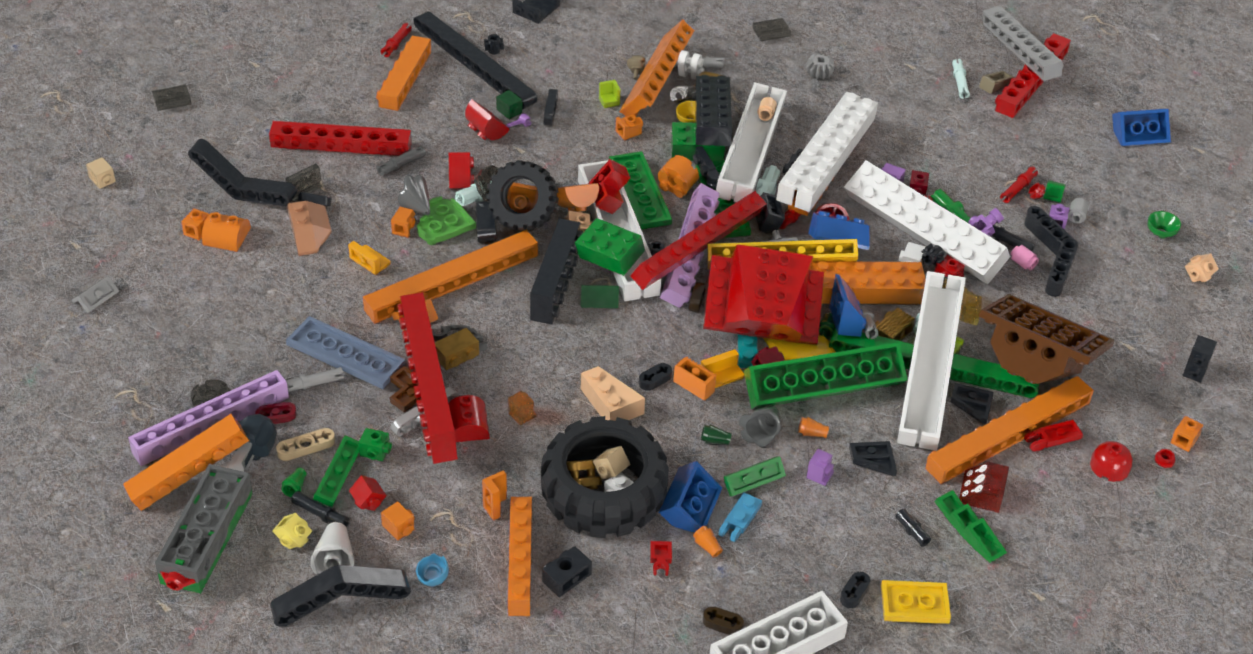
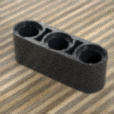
M476 201L478 242L496 241L495 218L492 216L493 212L487 206L489 201Z

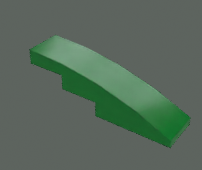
M953 490L934 501L958 533L989 563L1007 553L984 518L978 519L969 504L963 505Z

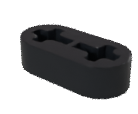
M299 192L297 201H309L330 207L332 198Z
M660 363L642 372L639 376V387L650 391L668 382L672 377V367L669 364Z
M855 572L841 591L840 602L844 607L855 608L859 605L870 586L871 580L868 574L865 572ZM860 581H863V582L859 585V587L856 586L857 583H859ZM852 593H854V597H851L850 599L847 598L850 597Z

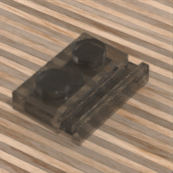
M783 18L753 23L752 28L756 35L760 37V41L791 36V30L788 29L789 27Z
M186 84L152 91L157 111L192 104Z
M317 164L286 177V182L292 183L297 188V194L291 201L298 199L299 192L310 193L322 187L320 183V167Z

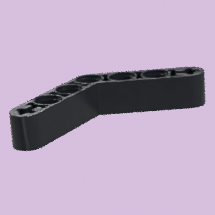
M198 139L188 151L191 160L235 200L287 206L297 194V188L289 182L245 177L205 139Z
M1030 206L1027 210L1024 225L1056 255L1048 276L1045 292L1049 296L1058 297L1063 291L1074 262L1078 242L1042 208Z
M335 565L271 601L270 608L274 624L278 627H284L340 596L403 599L409 596L411 589L404 570Z

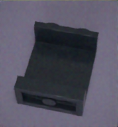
M512 0L514 14L538 24L560 6V0H524L523 2Z

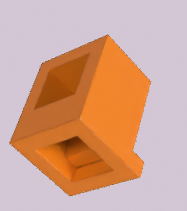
M634 114L623 118L616 117L615 131L624 140L642 134L643 121L641 117H636Z
M399 207L391 219L392 234L410 237V229L415 226L416 222L414 218L415 212L412 209Z

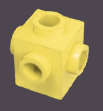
M297 513L285 516L272 530L280 539V543L288 549L304 546L309 540L307 537L312 532L307 522L300 518Z

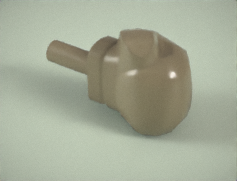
M634 55L627 60V66L634 74V80H637L638 74H641L645 67V58L641 55Z

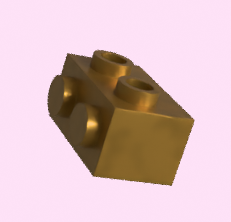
M467 328L435 342L439 363L446 371L479 355V341Z

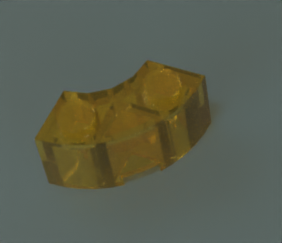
M947 279L944 280L943 289H946ZM964 286L959 320L972 325H978L982 307V296L971 293Z

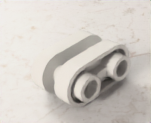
M681 50L678 58L679 76L686 77L688 73H691V79L696 80V76L705 71L702 55L694 53L693 57H690L688 51Z

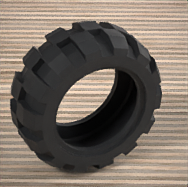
M605 416L591 417L590 422L582 423L579 420L568 425L565 429V434L559 432L547 446V451L543 455L541 463L542 496L546 500V506L558 521L564 519L566 527L579 534L582 530L590 532L591 537L605 538L606 534L616 533L617 537L631 534L635 526L642 528L650 522L664 503L667 495L669 474L667 457L659 442L654 441L652 434L641 425L638 428L633 427L630 420L618 417L616 421L605 420ZM622 446L630 462L627 468L638 479L630 486L621 490L611 492L595 491L576 482L571 476V471H568L566 462L596 459L607 449Z

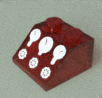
M987 462L965 470L959 495L960 501L964 505L969 504L972 507L999 513L1009 467Z

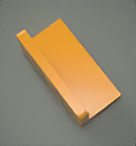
M355 241L348 244L350 259L374 275L391 264L389 259L368 245L361 246Z
M736 349L701 360V366L716 374L715 388L743 379L745 376L738 366L739 353Z

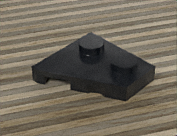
M955 383L950 402L986 425L994 392Z
M890 441L850 443L849 450L853 464L887 475H897Z

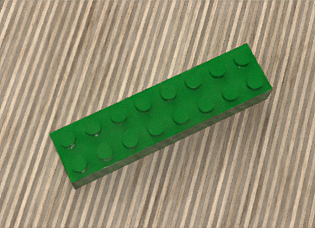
M899 342L749 366L744 370L751 409L900 385L908 380Z

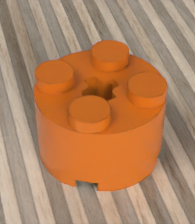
M675 155L658 172L659 187L663 191H670L678 198H682L699 179V172L697 168L694 169L691 166L692 162L689 159Z

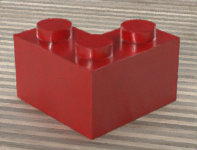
M470 152L448 153L449 189L471 187V184H474V174H471V169H474V156L471 157Z
M611 159L608 160L588 184L598 183L599 193L595 200V205L597 208L613 215L624 203L619 190L627 184L630 176L625 166Z

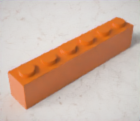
M412 35L410 40L406 42L404 50L400 52L399 59L395 61L393 69L389 71L387 79L383 81L382 88L377 91L376 99L380 108L395 111L400 109L432 52L431 39Z
M229 414L123 483L131 501L142 511L194 476L205 471L209 464L216 463L237 448H240L249 439L239 422L232 414Z
M511 497L508 616H530L532 497Z

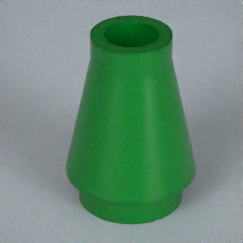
M297 468L282 482V492L288 497H292L296 491L301 492L307 472L303 468Z

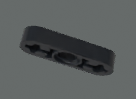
M549 89L544 111V125H553L558 102V89Z

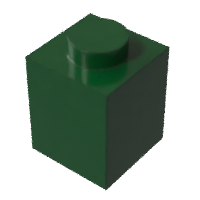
M508 90L496 96V110L510 120L522 113V99Z

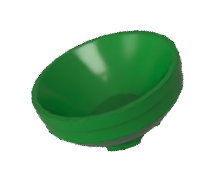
M1156 211L1149 215L1147 226L1154 235L1164 239L1175 236L1179 232L1181 221L1170 212Z

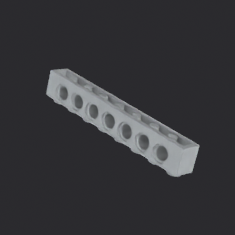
M997 6L983 11V25L1043 81L1062 76V60L1034 37L1007 10Z

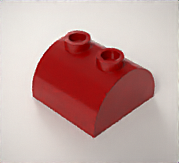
M473 99L468 103L465 110V117L469 121L468 126L475 132L478 129V135L482 139L498 140L508 133L510 128L491 111Z
M462 395L448 403L456 442L490 439L486 405L481 398L474 395Z

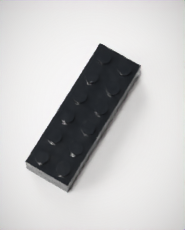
M708 75L696 76L695 145L731 146L730 77L723 75L717 77Z
M559 218L530 292V321L552 325L555 317L558 318L560 312L559 305H563L564 292L568 291L569 279L573 278V267H577L578 252L575 242L583 234V230H580L581 222Z

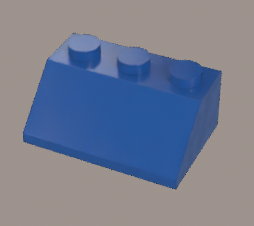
M1169 109L1126 111L1112 114L1113 131L1121 146L1171 142Z
M825 211L813 212L808 234L816 240L857 239L858 248L869 250L870 247L869 225L864 223V219L854 218V220H849L845 215L837 214L834 217Z
M835 274L829 309L838 335L861 337L862 329L866 327V318L863 317V310L859 307V300L856 299L855 293L839 274Z
M697 461L683 465L678 468L659 513L672 526L695 533L702 526H707L722 487Z

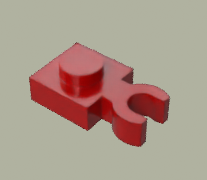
M672 541L650 542V563H654L653 575L657 576L658 569H664L665 576L669 575V564H672Z

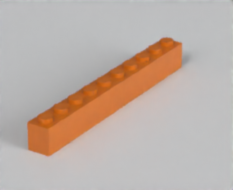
M527 230L363 296L364 311L373 323L376 324L392 317L391 313L398 311L397 304H401L400 296L423 292L425 299H436L537 257L538 242Z
M1078 376L1067 379L1063 384L1052 387L1048 392L1037 395L1033 400L1022 403L1018 408L1009 410L1003 416L992 419L988 424L979 426L973 432L962 435L958 440L947 443L943 448L932 451L927 457L925 469L940 484H943L1024 440L1026 433L1049 426L1090 404L1094 390Z

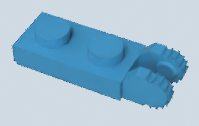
M743 493L721 525L718 535L723 537L731 528L734 531L731 533L730 541L736 542L760 509L762 500Z

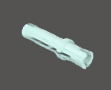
M955 59L952 62L953 76L957 82L959 97L964 99L963 94H965V98H968L970 93L965 77L966 70L963 68L962 60L958 59L957 63Z

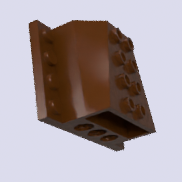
M1007 294L981 309L979 317L983 318L986 323L996 324L990 343L1001 367L1006 369L1009 374L1024 377L1027 382L1032 384L1080 374L1084 365H1089L1113 347L1115 341L1110 337L1011 294Z

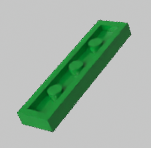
M344 435L314 494V500L333 507L359 454V441Z

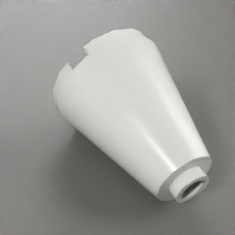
M333 522L327 525L312 553L311 568L316 575L335 565L354 566L355 559L347 528L342 523Z

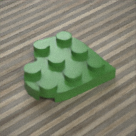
M442 196L429 200L430 214L420 218V222L417 225V233L427 244L435 245L438 242L475 229L476 222L455 199H442Z

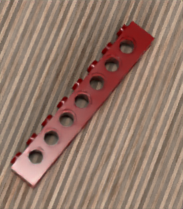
M1053 33L1050 38H1046L1044 45L1062 60L1069 51L1071 40ZM1025 64L1023 69L1018 71L1016 77L1011 79L1008 87H1004L1002 94L996 97L995 111L1014 118L1044 81Z
M273 121L269 132L270 146L272 148L400 156L410 151L412 145L411 130Z

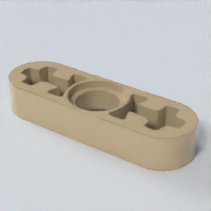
M323 428L283 440L276 446L277 456L280 460L289 461L330 448L335 444V435L333 430ZM303 442L311 443L308 447L301 446Z

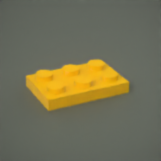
M882 580L881 594L884 621L950 624L951 614L947 583Z

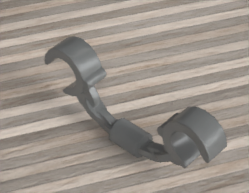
M462 324L441 325V334H436L434 329H432L435 341L447 337L448 332L451 330L460 331L467 328L479 343L483 342V336L477 333L475 329L470 328V326ZM487 342L479 344V352L487 349Z

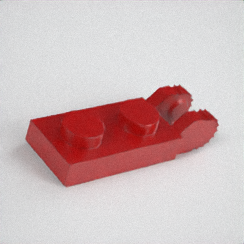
M1074 420L1041 427L1032 432L1030 431L1026 433L1024 439L1028 443L1033 442L1030 445V449L1035 452L1041 451L1045 447L1048 448L1080 440L1083 438V433Z

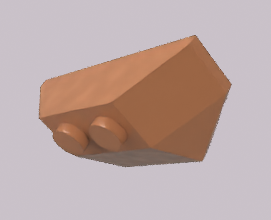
M309 201L287 204L298 255L317 253L320 246L331 234L325 206Z

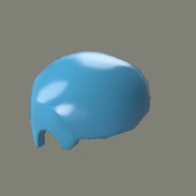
M433 553L422 558L417 563L416 575L422 584L433 587L441 585L447 579L449 566L444 556L441 557Z

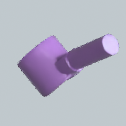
M522 114L518 120L506 125L512 127L523 124L525 127L531 125V121H529L531 118L527 114Z

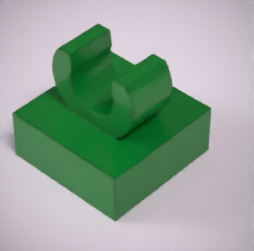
M1048 180L1043 199L1061 203L1066 184Z

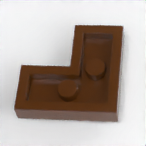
M405 366L390 376V382L400 388L390 397V403L403 412H406L417 403L416 400H420L415 398L413 386L417 385L412 384L410 373L412 371Z

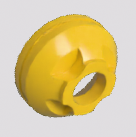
M685 101L677 106L676 117L679 121L695 123V101Z

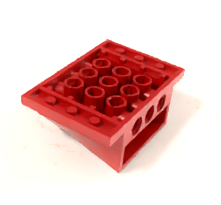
M739 244L736 245L731 258L712 255L703 329L817 345L824 272L810 270L813 259L812 255Z

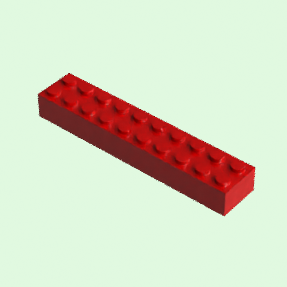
M421 292L400 296L401 304H397L399 316H403L399 318L401 330L405 329V331H402L403 342L408 343L405 345L406 356L411 357L408 358L409 370L414 371L410 372L412 384L417 385L413 386L415 398L420 399L416 400L418 412H422L419 415L421 427L426 428L422 429L424 441L429 442V444H426L427 456H432L433 464L458 460L455 430L424 294Z

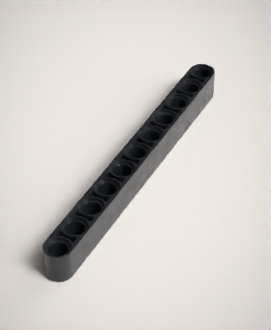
M427 11L414 17V25L421 33L500 94L510 90L522 99V110L537 103V95L531 88L434 14Z

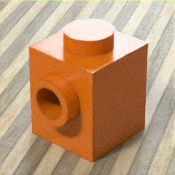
M194 208L181 221L183 234L200 240L202 238L203 225L209 213Z
M1185 416L1175 429L1170 443L1189 452L1198 440L1203 424Z
M398 501L381 512L382 526L395 539L400 540L415 530L414 514L411 510H406Z

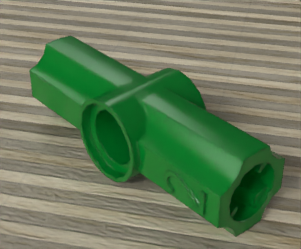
M941 189L936 190L931 195L934 203L969 224L971 218L965 213L964 206L960 201L954 202Z

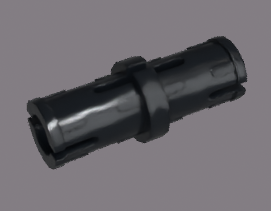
M906 509L899 510L895 518L905 527V532L908 535H912L921 547L928 545L931 537L922 529L921 523L918 520H914Z

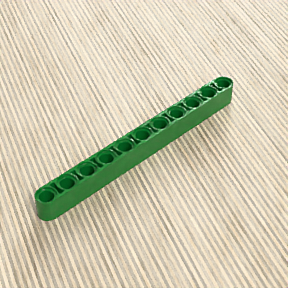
M835 328L829 342V348L832 347L836 352L899 342L905 369L910 370L914 344L881 336L870 339L863 332L861 337L838 335ZM953 353L950 380L1027 398H1033L1038 394L1040 383L1032 384L1027 382L1024 377L1009 374L1000 364Z

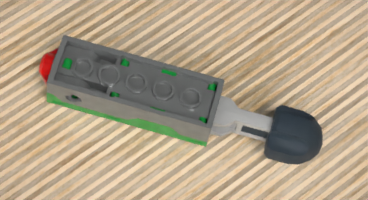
M254 414L242 419L239 424L249 441L240 448H237L232 460L223 464L222 467L213 464L208 465L155 562L160 584L167 585V587L176 591L184 589L202 593L253 495L250 476L247 470L252 460L257 461L261 457L268 456L275 444L277 431L270 418L261 414Z

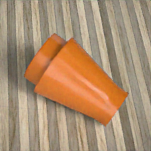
M802 417L798 428V433H801L802 436L826 438L829 431V426H825L810 417Z
M702 526L694 533L695 543L707 551L713 558L722 553L723 549L720 547L711 528Z

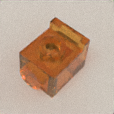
M519 391L508 397L509 415L520 426L537 417V414L533 411L534 402L526 392Z

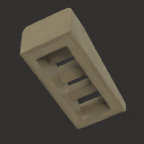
M1003 70L982 76L979 87L991 94L1010 84L1011 79L1014 77Z

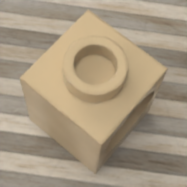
M103 157L86 164L89 178L99 189L116 182L113 168Z
M622 446L607 449L593 461L601 479L616 477L630 465Z

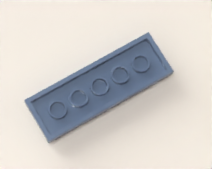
M310 316L286 339L288 346L335 368L341 367L344 372L381 389H384L390 383L391 375L406 365L405 359Z

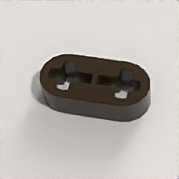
M696 282L690 299L689 311L699 313L705 295L706 283Z
M713 606L706 608L703 613V624L709 629L727 635L743 629L744 620L739 614Z

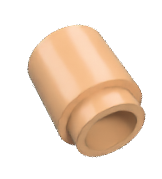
M765 97L760 102L757 113L763 121H768L774 116L777 102L773 98Z

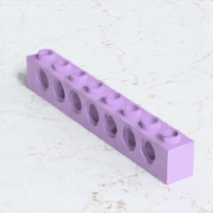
M702 183L692 194L679 239L716 215L714 211L720 202L718 201L719 192ZM704 252L699 253L667 274L660 296L661 299L678 308L684 302L688 303L692 296L690 290L696 282L694 277L700 269L698 263L702 260Z
M275 370L129 436L132 454L140 466H143L171 453L229 414H232L239 422L249 415H254L256 409L262 405L280 403L289 398L287 382L278 370Z

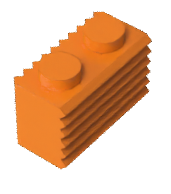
M684 357L675 365L673 382L704 401L715 392L716 374L697 364L694 360L691 361L688 357Z

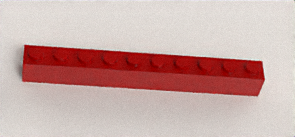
M753 191L640 263L631 274V278L644 290L707 249L708 244L716 243L756 217L767 203L756 191Z

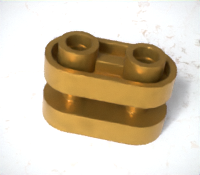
M595 459L566 462L567 469L571 471L572 478L580 485L586 486L588 489H598V485L602 484L601 477L595 476L596 467L593 463ZM587 469V476L579 477V470Z

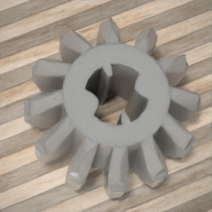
M817 53L816 56L811 55L808 58L806 70L811 77L824 80V78H829L832 75L834 62L833 59H830V56Z

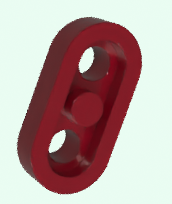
M291 402L262 405L255 411V414H261L270 418L273 424L290 422L297 416L296 406Z

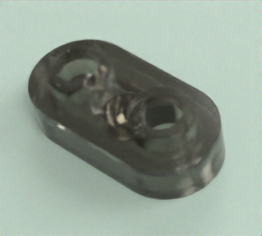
M695 86L673 87L670 91L671 100L678 104L685 101H695V98L692 97V94L695 93ZM679 92L682 95L680 98H676L675 94Z

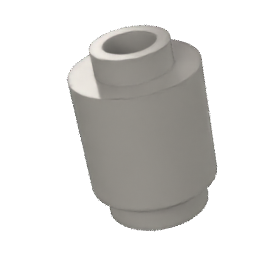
M1076 198L1071 202L1068 219L1071 222L1082 223L1085 221L1088 211V204L1085 199Z

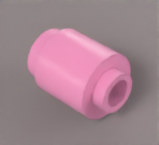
M1023 245L1014 247L1011 252V260L1025 270H1033L1039 262L1037 255Z

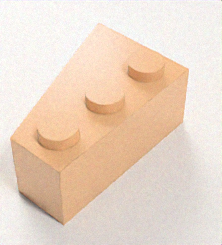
M599 366L581 373L582 392L599 415L605 416V420L616 421L617 417L631 420L644 414L645 398Z

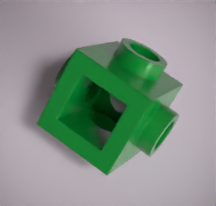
M365 428L358 442L360 456L371 460L383 461L386 454H389L392 448L389 433Z

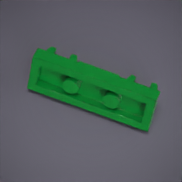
M776 456L723 477L729 496H735L785 477L786 474L781 457Z

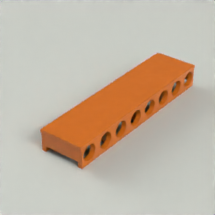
M684 19L661 39L619 111L625 117L631 114L637 116L641 109L653 105L678 61L681 50H684L695 31Z

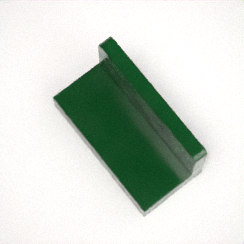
M581 285V307L618 308L619 286Z

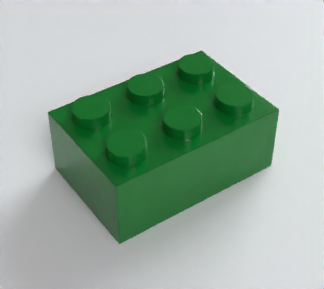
M672 122V158L675 155H680L690 161H694L693 155H695L696 147L703 146L711 161H724L725 146L695 145V123Z
M598 218L592 222L575 242L579 258L623 276L645 252L641 235Z

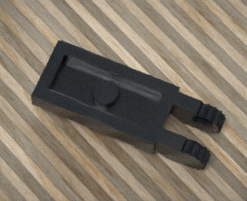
M698 146L695 149V155H693L694 163L700 168L701 175L706 178L707 187L716 190L719 173L703 146Z

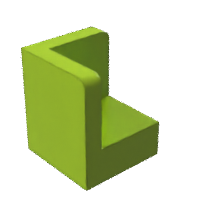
M616 80L600 82L599 100L603 107L619 106L621 90Z

